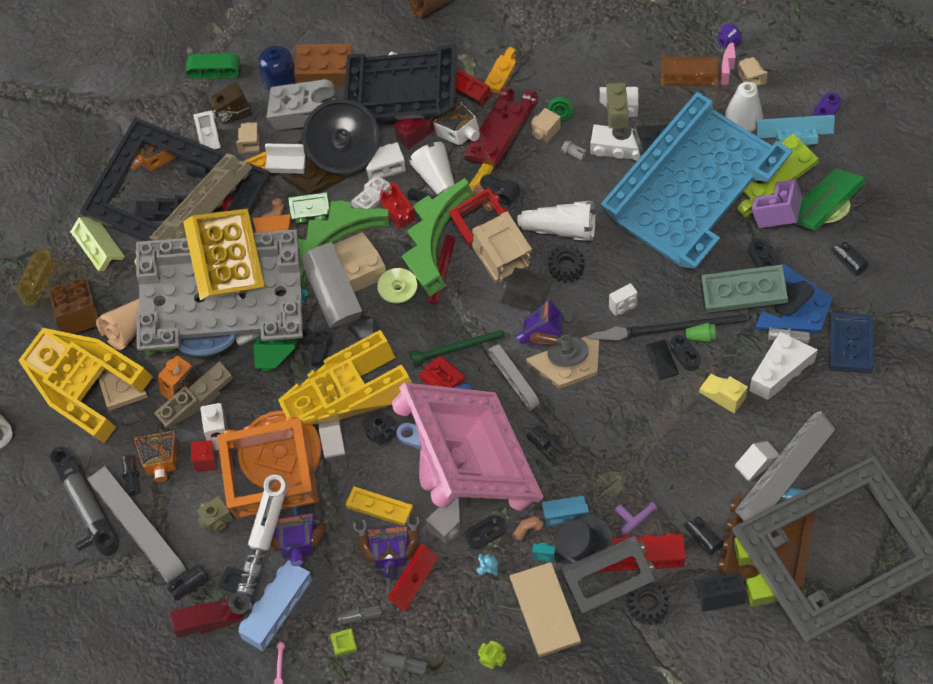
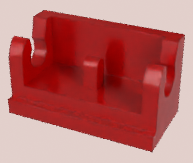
M460 69L457 71L456 91L464 93L484 106L485 98L490 99L493 96L490 86Z
M393 182L389 186V192L385 193L383 189L380 191L381 200L379 201L384 209H388L389 216L397 228L401 229L415 221V213L412 205L397 184Z

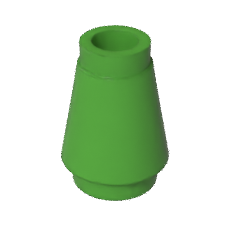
M708 322L686 328V337L691 341L711 343L712 340H716L715 324Z

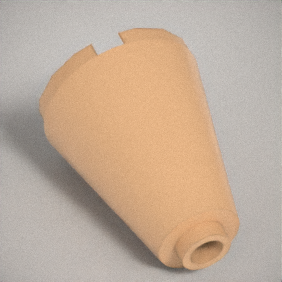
M139 299L109 311L96 320L100 334L102 336L106 335L109 338L107 342L115 349L122 350L127 347L137 334Z

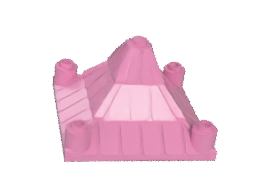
M405 382L399 387L401 393L392 401L393 409L399 415L408 416L412 412L422 448L419 460V479L422 488L431 492L432 501L436 506L446 508L457 497L508 499L509 505L513 509L523 511L532 502H539L544 498L496 392Z

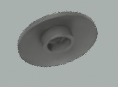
M571 337L573 344L570 351H563L561 344L556 343V345H550L547 355L550 362L557 366H574L585 360L589 353L588 345L580 338Z

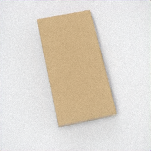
M551 562L510 575L512 586L538 657L581 644L579 634Z

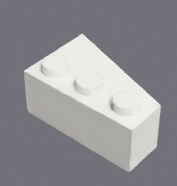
M780 332L752 377L749 391L769 400L785 387L792 378L797 377L803 369L815 362L818 350Z

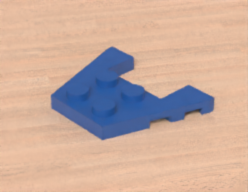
M781 263L786 285L804 280L814 287V294L790 316L783 315L780 318L761 312L755 330H769V327L786 330L790 328L792 331L820 334L833 297Z

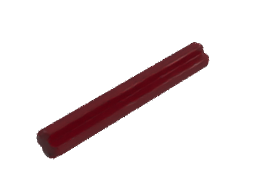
M450 235L444 237L437 263L443 281H445L455 244V237ZM442 289L432 296H428L430 304L437 305L439 303Z

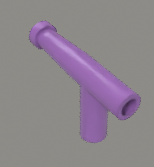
M651 502L647 508L635 517L621 504L617 506L615 511L627 522L620 529L622 534L625 536L629 534L647 516L655 511L657 506Z

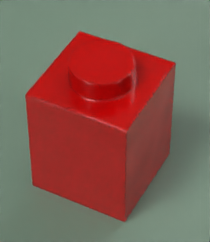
M213 441L191 442L192 463L196 472L217 470V452Z

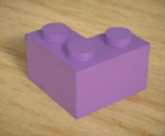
M796 179L777 182L774 195L756 197L754 199L752 212L759 228L797 223L803 197Z

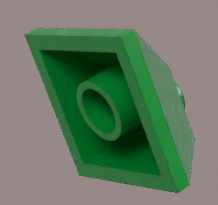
M260 334L254 343L255 368H261L262 371H271L273 368H276L295 349L299 338L261 341Z

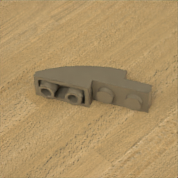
M219 361L191 387L184 386L155 412V415L166 428L176 425L200 411L202 406H206L221 395L219 390L234 377Z

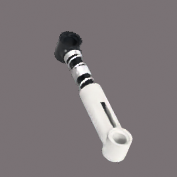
M271 475L264 482V492L248 543L251 551L247 555L248 561L245 562L243 568L244 574H241L243 578L241 583L238 584V589L235 590V593L229 599V607L236 614L250 613L255 604L253 595L255 589L253 587L256 585V576H259L261 571L262 557H265L263 553L266 550L269 551L283 500L289 491L288 481L279 475ZM275 481H280L281 488L278 492L272 490V484ZM241 597H244L246 600V606L243 609H240L237 605V601Z

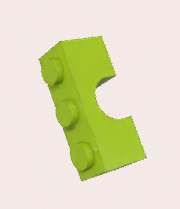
M735 538L733 547L739 566L753 565L756 567L739 540ZM760 572L758 576L747 579L745 588L751 607L777 602V598Z

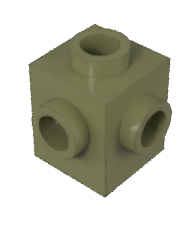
M219 496L203 503L197 510L200 517L197 519L203 530L208 529L211 534L223 530L228 523L233 521L230 511Z

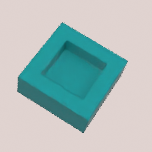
M548 543L533 544V560L554 563L555 546H551Z

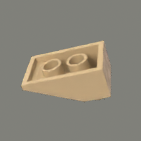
M363 232L333 244L354 292L377 283L386 272L385 265L377 250Z

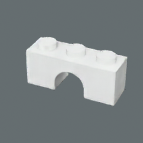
M594 125L590 154L618 159H634L636 161L641 158L632 132L628 139L618 140L613 137V128Z

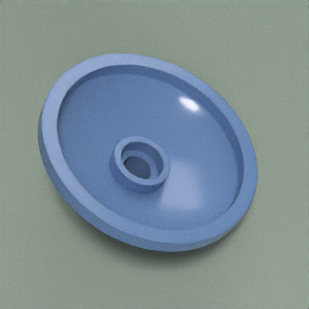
M236 335L181 339L180 346L177 349L187 355L208 357L226 350L234 342Z

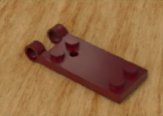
M502 87L499 91L498 101L479 129V138L476 141H472L463 155L465 160L498 166L531 110L537 105L538 93L526 90L522 97V103L512 102L515 96L514 89Z

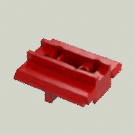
M439 356L436 360L433 359V362L428 366L426 365L425 370L418 376L427 385L450 388L460 386L466 378L463 373L443 356Z

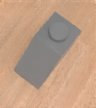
M459 497L446 508L439 507L426 519L427 529L444 544H447L450 540H455L460 534Z

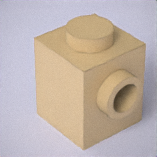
M545 108L531 122L532 135L538 140L548 143L561 128V117Z

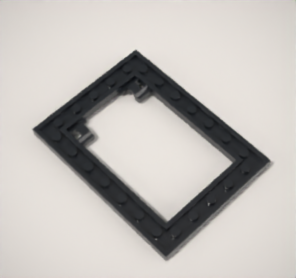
M135 117L84 203L80 213L87 218L142 241H152L149 237L160 225L109 204L143 144L146 143L210 170L220 162L226 153ZM250 164L252 168L249 170V175L236 185V189L233 191L235 193L234 199L227 211L248 209L250 214L271 175L270 171Z

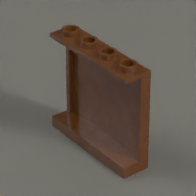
M738 492L737 500L732 499L730 512H734L733 519H728L726 531L730 532V537L724 539L722 551L727 552L726 557L720 559L719 571H723L722 575L740 572L743 582L746 584L747 579L758 576L759 571L753 565L739 566L733 544L737 537L732 529L734 526L744 522L736 513L737 507L744 500L740 498L741 492ZM815 512L783 528L782 530L790 541L785 545H780L775 550L777 556L801 591ZM775 533L771 534L773 538L777 537Z

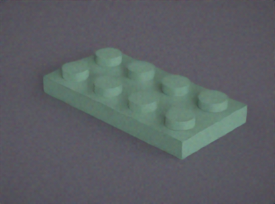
M782 265L702 275L706 313L788 303Z

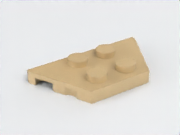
M580 338L587 343L589 353L585 360L574 366L561 367L553 364L548 358V351L526 358V363L529 367L532 366L538 370L541 376L549 379L557 388L561 389L597 375L599 339Z

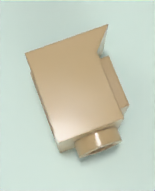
M752 57L739 62L737 74L742 83L751 82L758 87L766 84L768 72L764 71L758 60Z
M257 123L241 124L238 135L239 140L236 142L238 153L260 152V133Z

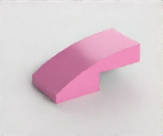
M730 43L724 53L721 85H729L730 70H733L735 67L734 43Z

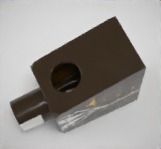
M237 82L212 95L211 99L214 106L205 110V112L212 111L214 118L220 116L224 124L253 115L250 105Z

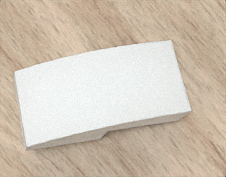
M376 175L365 184L364 191L352 200L351 206L354 208L374 209L379 204V200H381L380 191L383 189L387 193L390 190V183Z

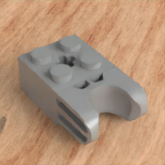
M317 80L271 87L267 110L268 121L275 131L304 127L307 117L317 106L322 104L320 102L333 96L335 91L334 84L329 80Z

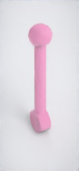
M283 642L277 643L278 666L277 678L274 680V684H283L281 679L283 649L285 648V643Z

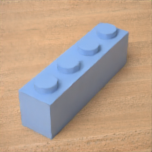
M289 560L278 569L275 580L266 586L261 600L255 602L252 607V613L239 626L238 632L242 640L263 652L313 581L309 571L300 566H292Z

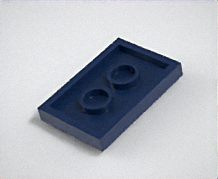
M831 312L829 370L872 373L873 315Z

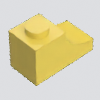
M710 374L700 387L699 393L735 413L746 399L748 387L731 376L728 379H723Z

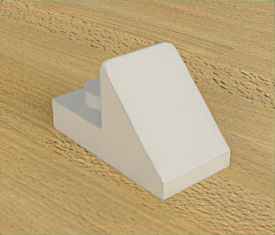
M207 111L193 114L199 142L213 149L221 148L213 112Z

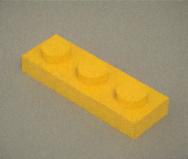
M353 486L345 504L348 509L400 526L407 525L406 519L409 515L411 516L413 511V505L355 486Z

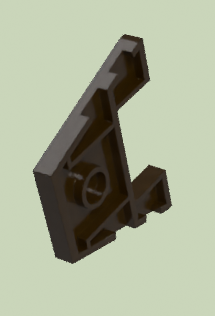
M303 137L296 144H303ZM307 154L304 173H281L282 179L307 195L317 194L352 175L327 173L315 166Z

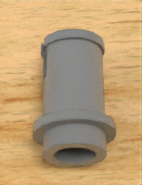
M566 140L561 148L565 155L569 154L580 161L584 159L583 157L587 153L586 149L573 144L571 140Z

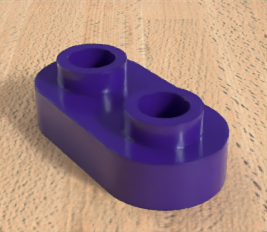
M836 93L825 94L814 109L813 116H835L841 106V97Z

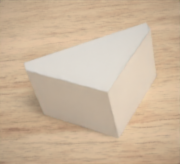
M340 420L319 423L324 458L345 455Z
M768 441L754 443L735 464V467L749 482L770 467L780 454Z

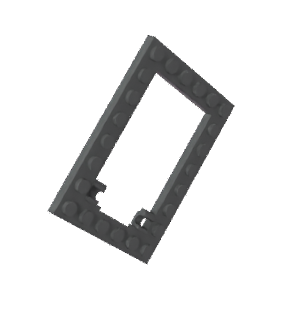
M875 456L734 526L732 529L805 643L812 641L933 575V539ZM867 486L916 557L830 602L823 590H819L806 598L775 552L777 547L785 545L790 541L782 529ZM775 533L777 537L773 538L771 534ZM819 601H820V603H821L822 606H823V607H821V608H819L818 605L816 604V603L819 602Z

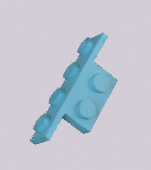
M835 116L758 119L757 137H776L777 141L781 143L794 133L806 146L818 144V135L834 134Z

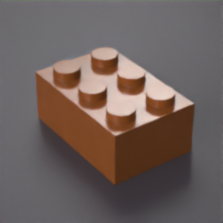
M352 44L296 45L294 68L296 84L329 80L335 87H345L347 55L353 54Z

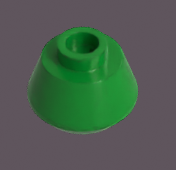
M555 97L549 102L548 110L559 115L562 122L572 116L573 105L565 97Z

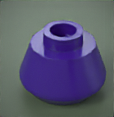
M724 24L718 34L719 44L726 48L730 43H734V47L740 45L742 41L740 30L733 24Z

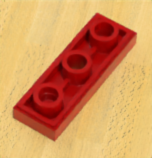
M420 544L387 598L400 611L405 612L438 559L426 545Z

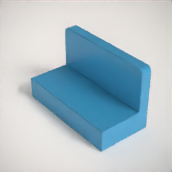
M584 496L542 503L546 527L563 525L577 516L589 514Z

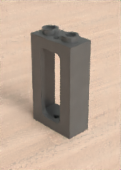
M632 536L562 568L581 613L655 581L652 574L656 571L651 560L646 561L643 555L647 551L642 540L638 542L635 536ZM627 557H635L640 568L639 575L590 597L583 595L578 584L579 579Z

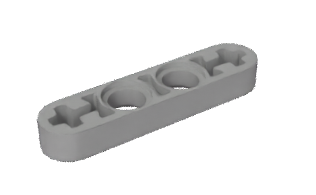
M497 344L489 348L491 358L525 406L530 411L540 406L536 394L502 347Z

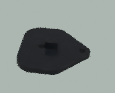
M804 280L786 285L788 303L776 304L777 311L784 316L794 314L812 297L814 287Z

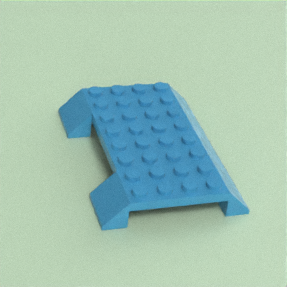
M696 92L604 199L601 207L618 226L680 267L696 269L720 240V237L711 232L712 228L753 180L769 181L793 151L778 141L773 145L768 144L713 110V101Z

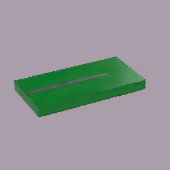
M835 168L802 199L798 221L794 224L816 231L866 183L865 177Z

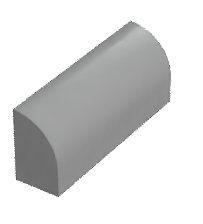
M332 242L306 252L300 258V261L329 328L360 318L362 309Z

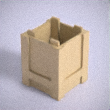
M507 211L493 220L473 228L474 240L471 246L495 284L499 281L503 283V279L521 269L526 268L527 270L529 268L532 248Z

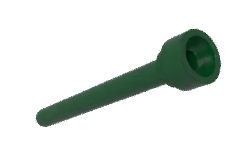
M497 330L422 352V350L410 351V359L413 367L422 365L426 359L504 337L505 333L503 330Z

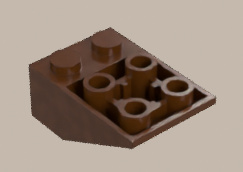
M88 278L76 279L72 283L58 285L49 290L55 320L61 332L75 334L97 326L96 320L99 318V313Z

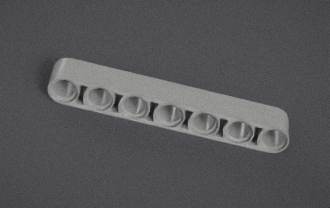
M821 411L813 414L737 507L736 513L743 521L775 506L833 433L835 427Z
M105 466L87 478L93 489L168 584L187 571L179 558Z

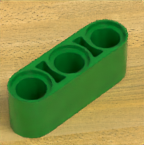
M233 53L191 54L187 57L186 75L192 79L235 78L239 75L240 57Z

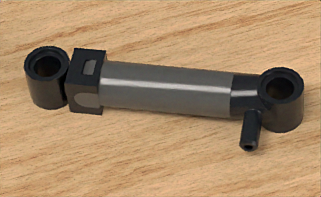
M66 447L55 448L50 453V461L90 535L75 543L77 550L80 551L94 543L101 555L111 556L115 554L119 548V543L72 454ZM110 540L109 543L102 545L104 541Z

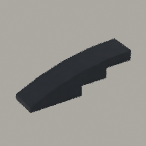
M175 195V199L155 198V202L136 200L135 215L149 221H165L187 196Z

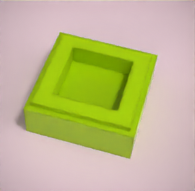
M352 628L330 634L336 657L358 651Z

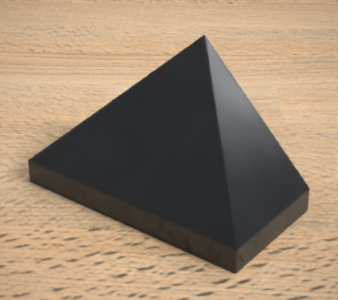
M365 315L347 326L359 341L380 330L374 318Z
M665 339L645 345L659 381L679 375Z

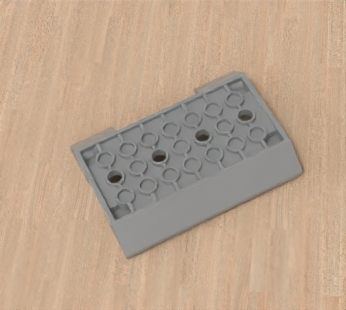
M297 230L253 233L265 287L241 292L246 294V297L242 300L235 298L239 294L236 293L205 299L202 303L195 301L199 297L187 238L136 242V277L139 283L137 351L179 348L181 339L234 334L261 332V341L303 338ZM285 290L286 294L279 297L276 295V292ZM159 299L165 300L162 306H156L155 302Z

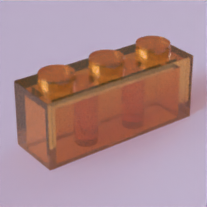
M661 56L660 86H717L718 57Z

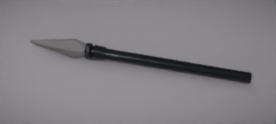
M741 314L643 327L627 326L623 328L616 326L589 335L586 338L620 341L626 337L631 338L632 336L637 337L644 334L685 330L686 328L708 322L715 324V326L747 322V315Z

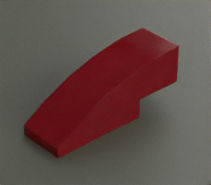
M229 600L198 604L169 612L177 638L195 632L204 634L243 621L241 614L231 611Z

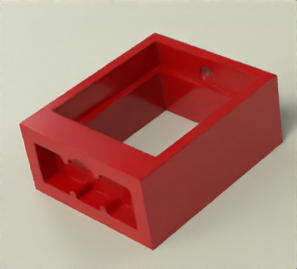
M489 188L448 211L450 219L469 249L472 248L474 236L465 224L462 216L488 201L498 216L506 211L508 212L506 208L502 209L500 206L501 200L497 193H492Z

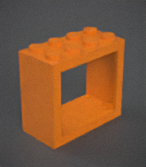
M289 417L283 422L270 421L266 422L263 426H246L244 430H226L223 434L217 435L227 509L236 519L257 515L263 493L243 497L238 496L232 450L295 437L302 483L289 487L281 510L320 502L309 431L301 418Z

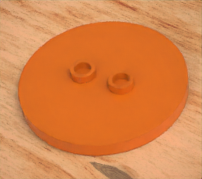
M274 411L260 416L249 426L259 427L270 421L283 422L287 417L284 411ZM312 424L305 425L309 431L314 469L316 471L322 454L321 441L315 427ZM295 437L238 449L240 467L248 480L255 486L264 490V482L271 475H279L285 478L289 483V487L302 483ZM275 481L272 484V490L281 488L280 481Z

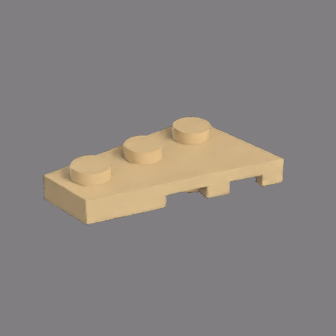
M103 370L98 377L109 411L148 398L144 390L142 393L136 391L106 370Z

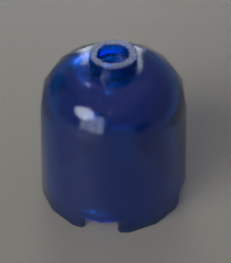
M277 45L264 49L259 56L258 65L261 81L266 90L270 91L271 87L296 84L294 76L295 64L290 51Z

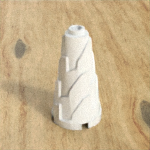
M593 201L556 205L557 207L537 208V210L522 211V214L518 215V226H521L522 230L536 231V233L554 234L560 237H571L574 240L592 241V237L595 234L596 216L590 213V210H595Z

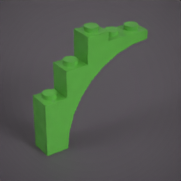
M465 178L433 200L428 195L413 205L421 222L414 225L407 232L416 247L401 257L429 297L446 286L437 265V247L443 228L450 219L448 211L474 195Z
M343 200L331 201L329 220H309L307 239L302 240L298 238L299 257L301 258L306 252L315 247L331 242L333 244L357 231L374 227H389L390 217L388 209L351 208L350 202ZM300 261L301 288L304 290L307 275Z

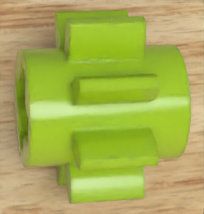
M490 641L488 645L482 643L478 650V656L481 657L479 662L490 669H494L496 665L501 667L506 659V654L503 653L504 647L495 641Z

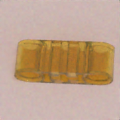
M38 249L34 252L16 287L18 296L26 306H32L38 302L55 268V262L47 249Z

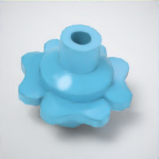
M479 554L480 567L476 569L481 576L486 572L497 575L499 562L490 554Z

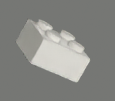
M631 283L609 294V309L614 316L622 315L625 311L637 306V291Z

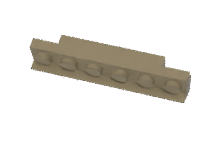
M226 154L149 238L152 241L187 238L183 221L193 215L212 213L221 206L225 197L231 194L236 189V185L249 175V170L252 166L246 161H239L235 155Z

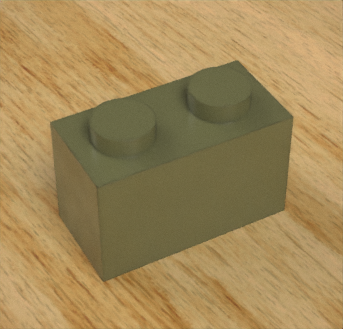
M626 83L606 84L609 128L628 127L629 118Z

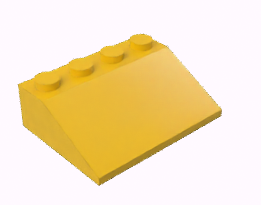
M248 209L193 215L183 221L200 300L265 287Z

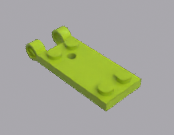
M794 133L781 142V144L791 149L793 153L773 177L761 184L753 180L743 191V194L748 199L741 202L737 208L743 217H748L753 213L752 207L756 197L774 195L777 182L798 179L819 163V158Z

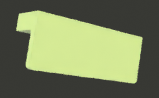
M78 218L70 232L98 271H105L111 260H123L125 256L101 223L90 218Z

